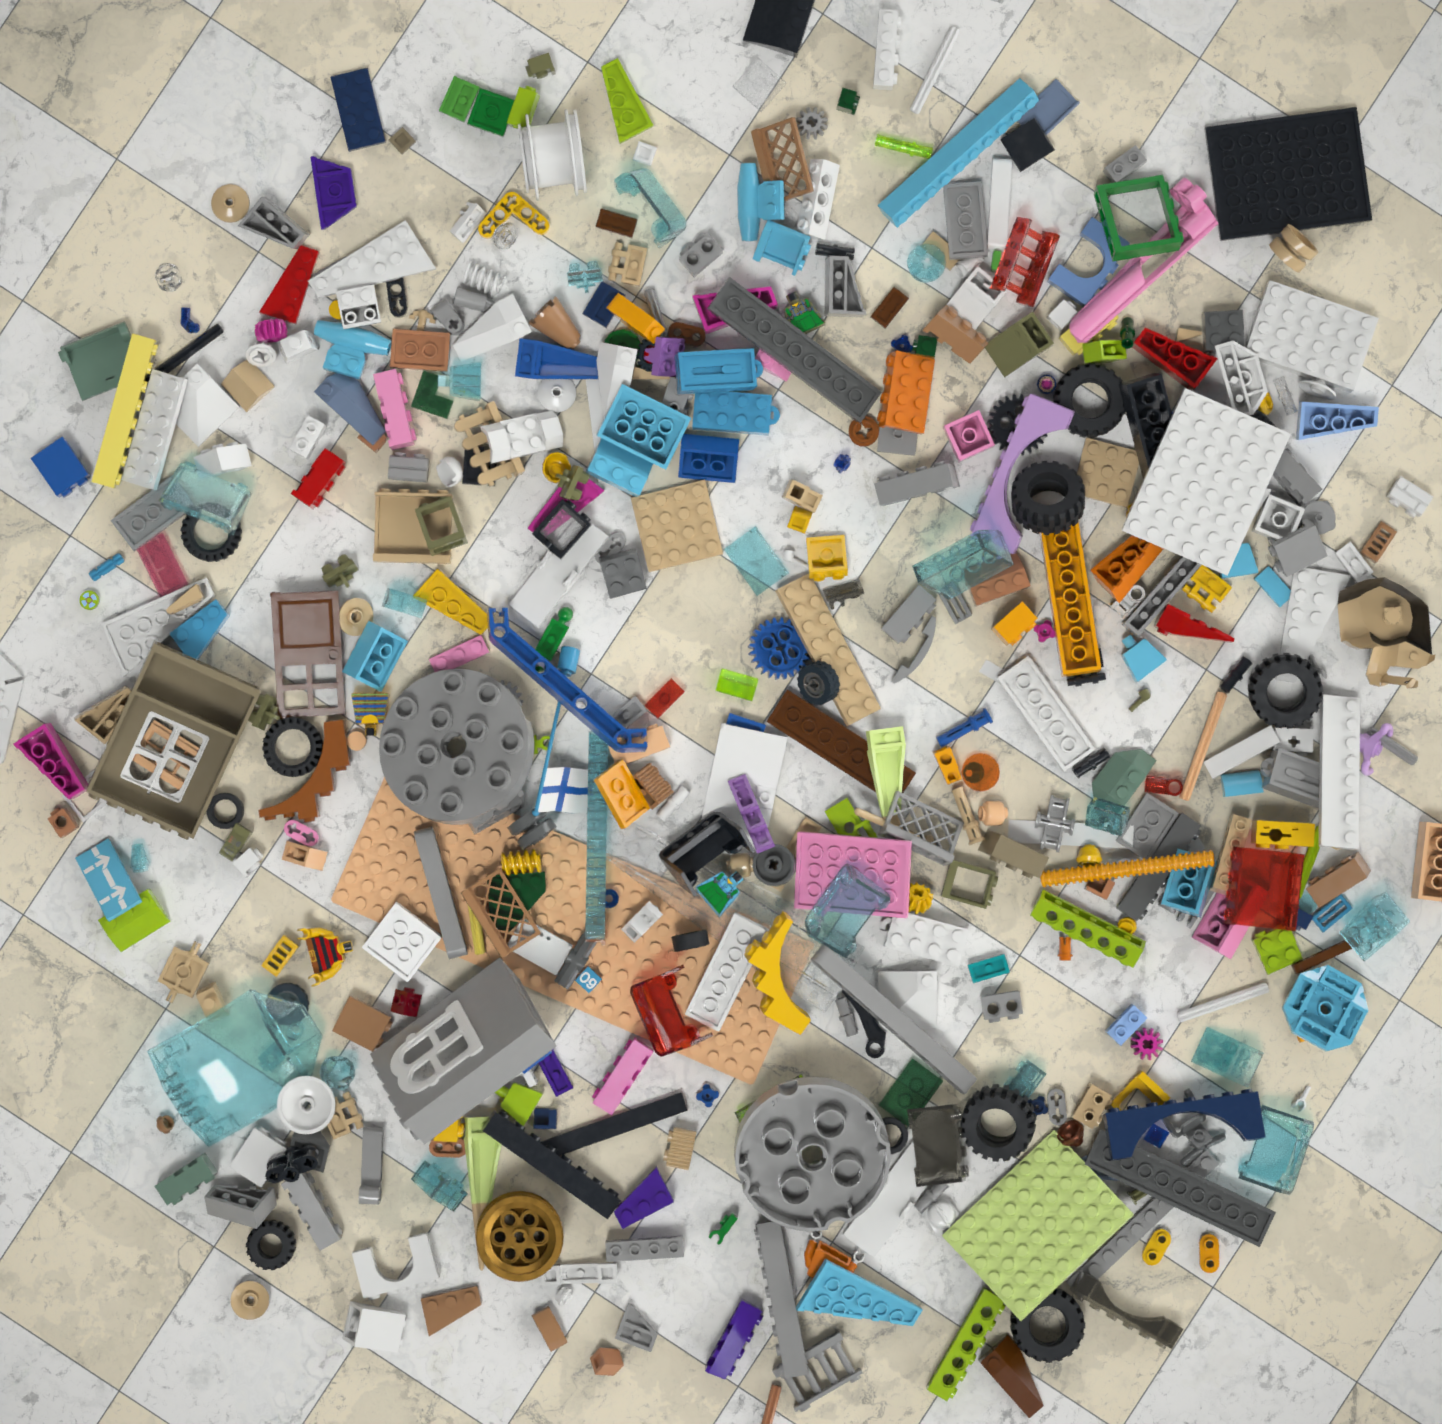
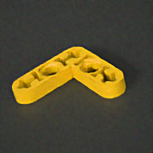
M515 192L505 194L478 226L479 234L484 239L492 238L513 214L538 235L546 234L550 227L548 220ZM516 197V204H511L508 207V209L511 210L508 213L507 210L501 205L504 204L506 207V205L509 203L508 198ZM529 208L532 211V215L530 218H523L521 211ZM502 210L505 213V217L503 220H496L494 213ZM535 215L539 216L536 218L539 223L545 222L544 230H537L538 226L534 221L532 225L529 223L534 219ZM490 218L494 223L498 224L497 227L494 224L491 226L490 234H483L484 230L482 227H488L491 224V221H488Z

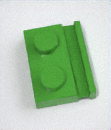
M454 76L439 108V112L465 123L480 87Z

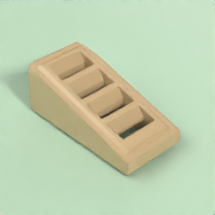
M195 584L166 609L167 613L173 615L204 600L205 597L199 585Z

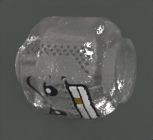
M163 263L155 272L158 286L163 291H176L183 282L179 268L174 264Z

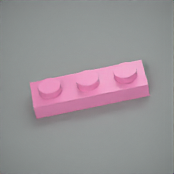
M482 635L430 658L429 661L434 671L438 672L458 668L490 652Z

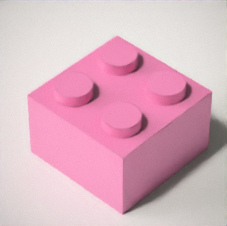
M979 410L943 427L958 463L995 446Z

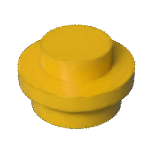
M1123 917L1119 920L1117 927L1133 934L1136 931L1137 924L1132 918Z

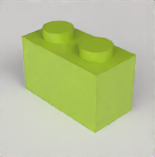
M1100 340L1082 344L1085 363H1110L1127 359L1126 349L1121 345L1122 340Z

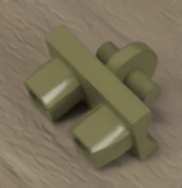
M573 465L570 471L565 469L562 475L556 474V478L560 479L558 487L562 488L560 497L579 501L582 491L576 489L575 486L577 482L586 484L590 477L588 473L583 471L584 468Z
M343 554L337 559L340 564L337 568L333 569L331 564L321 568L323 572L322 578L329 588L335 584L337 587L342 584L346 588L350 587L348 581L354 578L352 574L359 570L354 561L349 559L346 554Z
M260 694L256 702L257 705H260L258 712L252 711L248 721L252 723V726L265 730L267 724L271 725L274 719L280 720L281 717L276 715L278 707H276L277 698L268 694Z

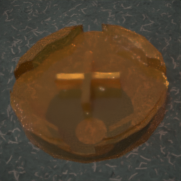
M979 753L966 759L962 766L961 774L966 786L981 792L995 786L999 780L1000 771L999 765L994 758L988 754Z

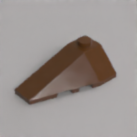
M1008 1334L978 1359L1028 1418H1031L1044 1406L1023 1354Z

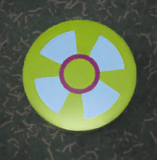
M85 591L81 594L79 601L84 609L93 610L98 607L100 599L97 593Z

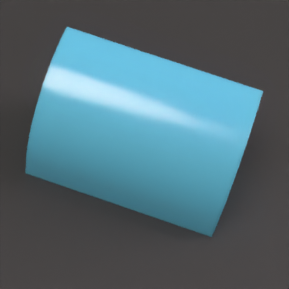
M1259 770L1220 775L1223 797L1264 792Z

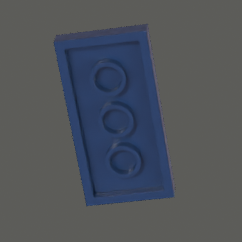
M368 68L331 76L348 151L351 152L386 143Z

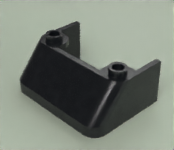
M717 811L709 814L662 849L659 853V858L680 886L695 897L697 894L693 886L698 880L697 871L724 851L729 854H736L745 847L751 853H754L755 849L743 829L724 814Z

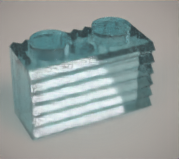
M1028 1059L1025 1062L1022 1060L1015 1069L1018 1072L1014 1077L1010 1076L1004 1084L1009 1085V1089L1013 1091L1017 1088L1020 1090L1019 1094L1021 1096L1025 1094L1029 1098L1047 1073Z

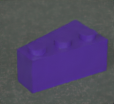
M657 1166L614 1210V1214L622 1229L674 1203V1199Z

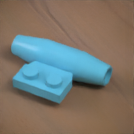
M742 163L740 165L737 203L742 241H757L760 219L767 221L784 219V181H764L760 184L756 163Z
M318 320L314 329V335L334 344L328 349L323 369L356 379L361 378L366 363L364 353L388 355L392 345L391 340L366 329L355 327L343 330L342 323Z

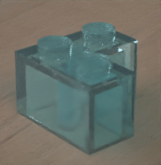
M424 1161L411 1180L431 1199L454 1212L468 1194L463 1189L464 1185L457 1179L452 1181L453 1178L444 1171L441 1172L442 1168L435 1162L430 1164Z

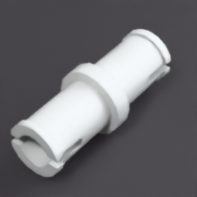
M681 786L671 798L667 799L668 802L656 815L665 822L675 810L680 808L679 805L691 793Z

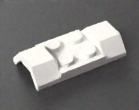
M552 410L480 427L488 440L491 464L563 447V432L559 418Z

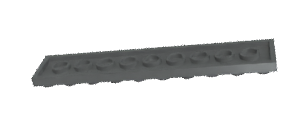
M731 277L726 280L707 308L711 313L856 422H862L882 393Z
M1101 1129L1085 1160V1165L1258 1247L1261 1246L1276 1214L1275 1211L1137 1146L1131 1158L1110 1161L1106 1131Z

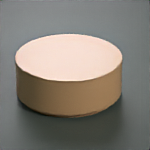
M352 732L347 737V745L352 750L359 751L366 746V737L361 732Z

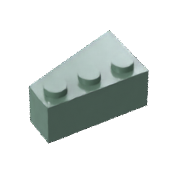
M204 1153L155 1185V1188L166 1205L172 1203L174 1206L183 1200L182 1195L188 1192L191 1195L199 1189L198 1185L203 1181L207 1184L215 1179L214 1174L218 1171L207 1154Z

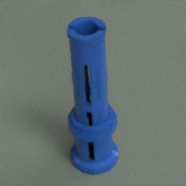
M983 708L982 712L969 716L968 720L937 736L936 739L941 748L973 730L977 732L980 727L987 723H993L987 709Z

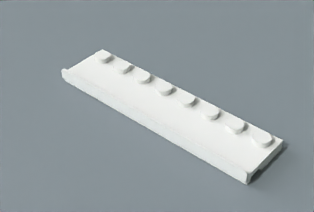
M1322 694L1323 700L1320 703L1319 847L1357 850L1359 849L1360 698Z

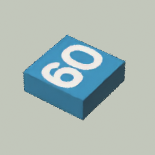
M588 966L575 981L590 993L602 978Z

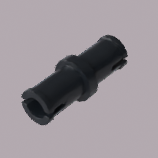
M816 244V248L823 249V251L815 250V255L828 257L849 256V259H854V255L846 254V252L855 253V248L841 247L838 244Z
M1243 656L1235 668L1229 671V675L1219 687L1229 694L1236 683L1243 679V674L1252 665V662Z
M1103 747L1092 756L1085 757L1086 760L1073 767L1072 771L1079 779L1091 769L1095 770L1099 764L1109 759L1110 755Z

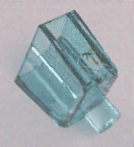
M481 363L451 366L449 368V375H438V387H449L450 396L480 401Z

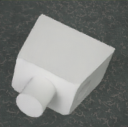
M307 330L284 338L278 344L286 364L319 350L312 332Z

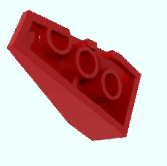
M1169 604L1161 610L1154 625L1157 628V632L1164 636L1170 634L1232 643L1235 638L1214 627H1207V624L1201 620L1190 619V614Z

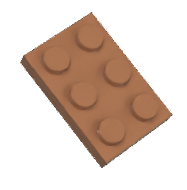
M393 329L390 368L448 372L451 334Z

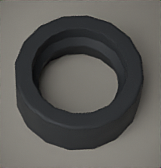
M219 793L213 796L206 814L213 826L220 829H230L236 823L241 822L244 816V806L237 796L231 793ZM223 799L232 801L236 806V815L229 822L219 821L214 814L215 805Z
M706 929L671 937L674 952L710 944Z
M882 1118L884 1125L893 1124L900 1129L901 1139L899 1143L890 1147L891 1154L900 1152L908 1141L906 1126L897 1118Z

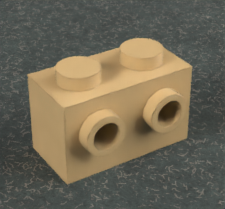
M1089 1083L1071 1117L1091 1129L1094 1126L1098 1127L1103 1118L1100 1115L1112 1103L1111 1095Z

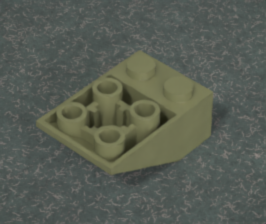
M1031 312L989 341L985 349L1005 378L1052 347L1054 342L1034 312Z

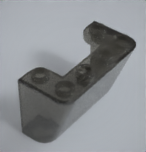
M957 1104L907 1109L909 1129H912L916 1167L914 1168L916 1187L966 1181V1177H969V1168L964 1162V1157H967L966 1146H962V1127H960L959 1121L962 1118L961 1107H957Z

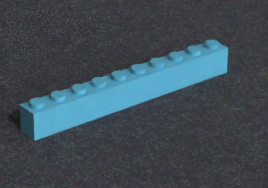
M1019 78L878 204L882 214L897 228L906 222L915 211L919 210L924 203L934 197L943 186L947 185L953 177L963 171L972 160L976 159L981 152L991 146L1000 135L1004 134L1010 126L1020 120L1029 109L1036 105L1039 99L1035 91Z

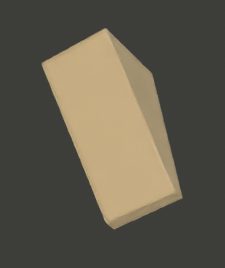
M1178 328L1175 341L1181 342L1201 336L1202 332Z

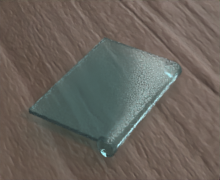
M754 527L724 549L757 596L789 574L757 527Z

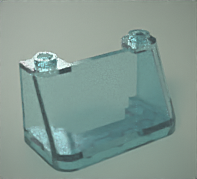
M639 168L625 172L613 180L614 187L620 195L629 193L635 197L642 192L660 218L652 224L651 232L655 237L654 243L659 249L685 230V218L649 169Z
M190 462L180 463L162 492L159 503L166 509L172 511L174 508L177 512H183L210 523L216 528L219 527L225 530V533L234 536L252 495L248 491V486L242 483L236 485L196 469V465Z
M846 863L807 915L805 927L808 937L847 958L857 948L856 935L875 909H885L889 905L890 895L855 867Z
M1262 1105L1261 1112L1266 1138L1255 1141L1249 1161H1245L1239 1166L1238 1178L1282 1194L1290 1195L1295 1188L1314 1129V1122Z

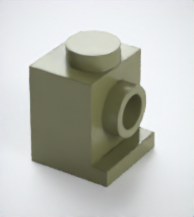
M549 53L527 60L528 66H525L528 77L541 79L548 76L549 72L552 75L556 74Z

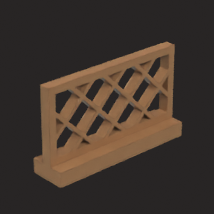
M795 117L751 131L763 181L781 180L784 181V185L786 184L791 188L789 195L784 197V203L814 192ZM790 123L792 130L788 136L783 133L785 125ZM774 130L777 132L774 141L769 139L767 131ZM781 135L787 138L784 148L777 144ZM791 141L796 145L794 154L787 151ZM775 147L782 151L778 160L773 156ZM785 154L792 157L789 166L782 163ZM796 160L801 164L799 173L792 169ZM780 166L786 169L783 178L778 175ZM790 172L797 176L793 185L787 182ZM800 179L805 181L807 189L800 190L797 188Z
M501 868L461 892L464 900L501 958H504L541 934ZM497 874L503 879L501 888L490 886L492 877ZM489 880L488 885L483 884L484 882ZM478 886L487 887L485 898L477 897L473 889ZM490 888L501 890L498 901L487 899ZM503 891L510 892L513 895L512 904L501 902ZM487 901L497 903L495 915L486 912L485 906ZM500 904L511 907L509 918L498 916ZM513 907L523 911L522 921L511 919ZM490 916L495 917L494 922L491 920ZM497 918L508 920L506 931L496 928ZM510 921L521 923L519 934L508 932ZM523 924L531 925L535 933L530 936L521 935ZM500 932L505 933L504 939L501 936ZM507 934L518 936L517 944L511 948L506 943Z

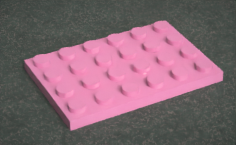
M797 832L794 908L908 918L912 841Z

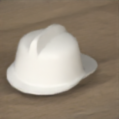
M939 1196L937 1198L938 1201L936 1203L933 1202L924 1211V1214L934 1232L944 1239L942 1235L961 1218V1215L948 1198Z

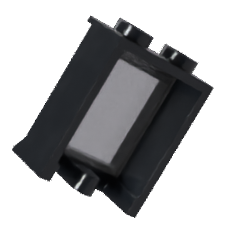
M563 499L532 533L535 538L560 560L592 526L589 523L591 519L583 512L579 514L575 511L576 506L570 500L565 502Z

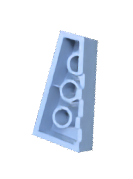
M1299 401L1296 440L1376 427L1378 424L1379 407Z

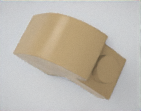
M789 479L782 498L815 513L823 495L810 490L808 486Z

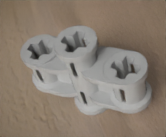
M1051 795L1048 814L1044 815L1039 811L1037 812L1034 828H1045L1040 849H1053L1059 853L1062 833L1065 832L1071 836L1073 835L1076 819H1065L1070 798L1061 799Z

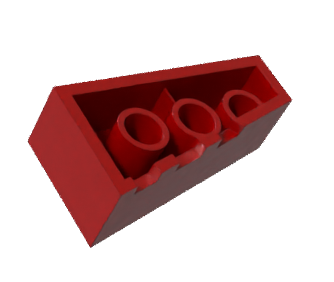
M1148 328L1142 330L1133 342L1132 347L1191 391L1196 389L1218 359L1204 354L1197 349L1190 348L1181 342L1171 340Z

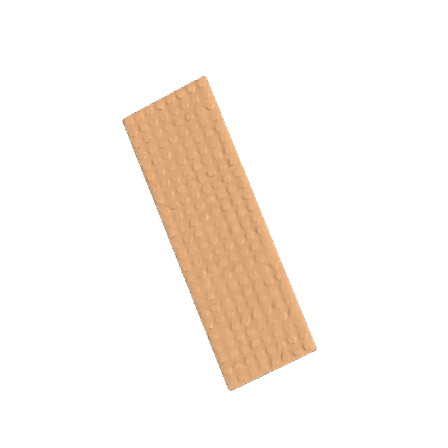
M384 777L331 901L381 923L397 901L441 934L414 836V831L433 826L468 951L467 955L460 956L459 958L485 969L497 960L500 955L483 928L485 953L481 955L475 954L468 904L461 895V892L499 868L502 870L501 852H504L506 857H508L509 851H512L514 856H516L517 850L520 851L521 855L524 854V850L521 849L517 841L525 832L512 836L507 828L521 818V816L512 813L479 833L474 834L468 824H443L427 819L412 811L395 796ZM553 830L544 839L526 848L529 855L532 849H535L537 854H539L540 850L541 872H545L546 892L528 911L534 923L572 944L574 949L581 935L586 932V921L606 922L605 945H601V942L596 943L588 956L587 963L575 978L576 980L588 966L600 976L602 980L590 993L575 980L569 989L564 988L554 981L557 977L556 975L511 952L501 959L520 979L523 986L743 1082L754 1084L780 1023L764 1015L759 1007L761 1000L767 996V994L756 989L752 982L754 973L760 968L752 965L719 1032L685 1015V1012L735 912L768 929L772 926L730 907L721 917H718L698 893L693 897L685 889L673 882ZM478 886L473 891L477 897L485 898L487 887ZM488 901L486 902L485 910L487 913H489ZM650 901L658 907L663 915L634 943L621 929ZM518 922V923L516 924V926L510 931L511 933H514V932H515L516 928H517L518 925H519V922ZM707 930L709 945L674 952L672 936ZM787 933L781 948L780 975L784 990L791 998L813 949V944ZM507 934V937H506V943H507V944L509 943V941H510V939H511V937H512L513 935ZM442 937L435 947L446 952Z

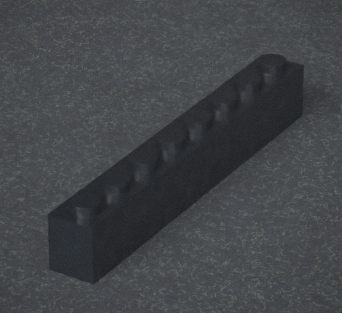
M495 1110L481 1128L483 1132L607 1220L621 1202L618 1198L619 1193L612 1188L605 1189L602 1186L603 1182L595 1176L593 1179L586 1175L588 1171L581 1166L574 1167L571 1164L572 1160L564 1154L562 1157L555 1153L557 1149L548 1143L546 1146L539 1142L541 1138L533 1132L530 1135L524 1131L526 1127L517 1121L512 1123L508 1120L510 1116L502 1110L499 1113Z

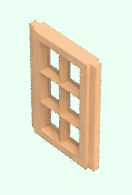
M154 720L144 734L140 744L144 748L146 745H149L162 753L165 746L161 749L149 742L154 732L168 740L172 730ZM180 735L178 736L175 745L185 751L184 755L190 754L195 757L199 747ZM135 754L133 758L134 762L148 771L154 772L157 765L156 761L141 754ZM169 758L177 764L172 772L164 768L160 778L180 790L184 780L175 774L180 766L188 771L190 767L174 758Z

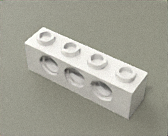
M810 159L808 170L814 192L803 195L796 230L810 236L812 240H825L840 167V165L825 159Z

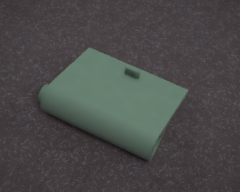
M125 321L60 347L61 351L58 352L62 362L66 361L82 401L118 387L131 340V334Z

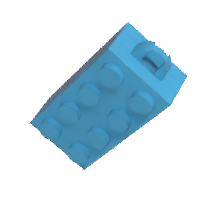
M754 348L678 352L674 356L677 394L754 390L757 387V378L763 373L762 363L755 359Z
M739 392L695 393L692 430L769 436V427L778 422L780 412L775 406H771L772 395ZM771 412L774 413L773 419H771Z

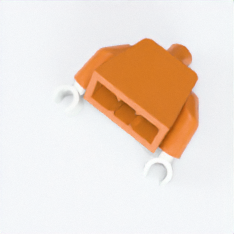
M811 1231L812 1238L806 1246L804 1260L805 1266L808 1268L807 1275L812 1277V1280L825 1259L852 1273L857 1268V1263L864 1261V1255H862L860 1260H856L855 1256L858 1251L853 1252L851 1258L820 1240L817 1243V1239H820L822 1236V1231L818 1237L813 1236V1231Z

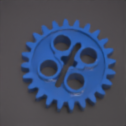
M783 617L778 622L775 618L771 619V623L766 620L764 621L765 626L762 624L758 625L759 630L755 629L753 631L755 636L749 638L754 643L748 645V648L753 649L748 655L754 656L751 663L757 662L755 669L762 668L761 675L768 672V678L774 674L775 680H778L780 675L785 680L787 674L793 677L794 672L799 673V667L803 668L806 666L803 661L809 660L805 655L808 652L794 626L790 625V619L786 623H784ZM780 632L786 633V641L780 638ZM763 640L770 642V648L763 646ZM776 647H782V650L777 651ZM788 649L795 651V658H791L788 655ZM771 657L778 659V666L771 663Z

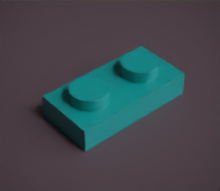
M1005 954L967 965L972 983L1010 973Z

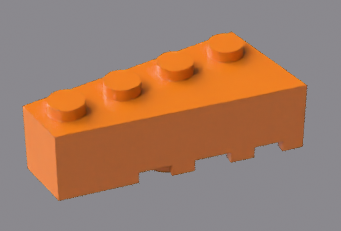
M1132 535L1090 571L1096 581L1120 603L1164 548Z

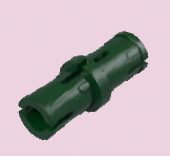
M1126 317L1121 322L1120 337L1122 338V347L1130 349L1134 344L1135 329L1133 328L1134 321Z

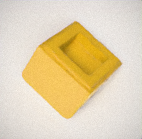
M795 506L787 527L805 534L813 512Z

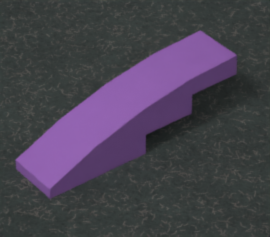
M746 774L729 780L728 784L757 854L775 847Z

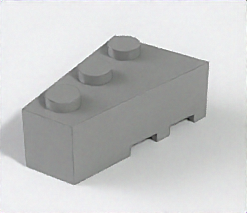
M261 197L238 225V227L292 249H299L300 245L310 235L267 197Z
M829 256L825 259L824 316L862 318L867 315L863 308L860 292H858L849 256Z
M1288 448L1284 449L1273 477L1293 501L1301 507L1323 489L1307 473L1306 469L1294 459L1292 452Z
M521 789L516 797L501 811L492 809L484 814L483 820L468 824L473 833L477 834L523 808L524 792Z
M214 1185L204 1196L207 1214L255 1229L260 1226L277 1205L274 1187H268L267 1190H258L256 1186H250V1189H239L238 1186Z

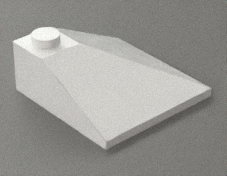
M196 364L183 376L184 379H188L176 425L199 447L240 407Z
M936 970L878 971V991L919 1028H937ZM879 1022V1027L881 1029H887Z

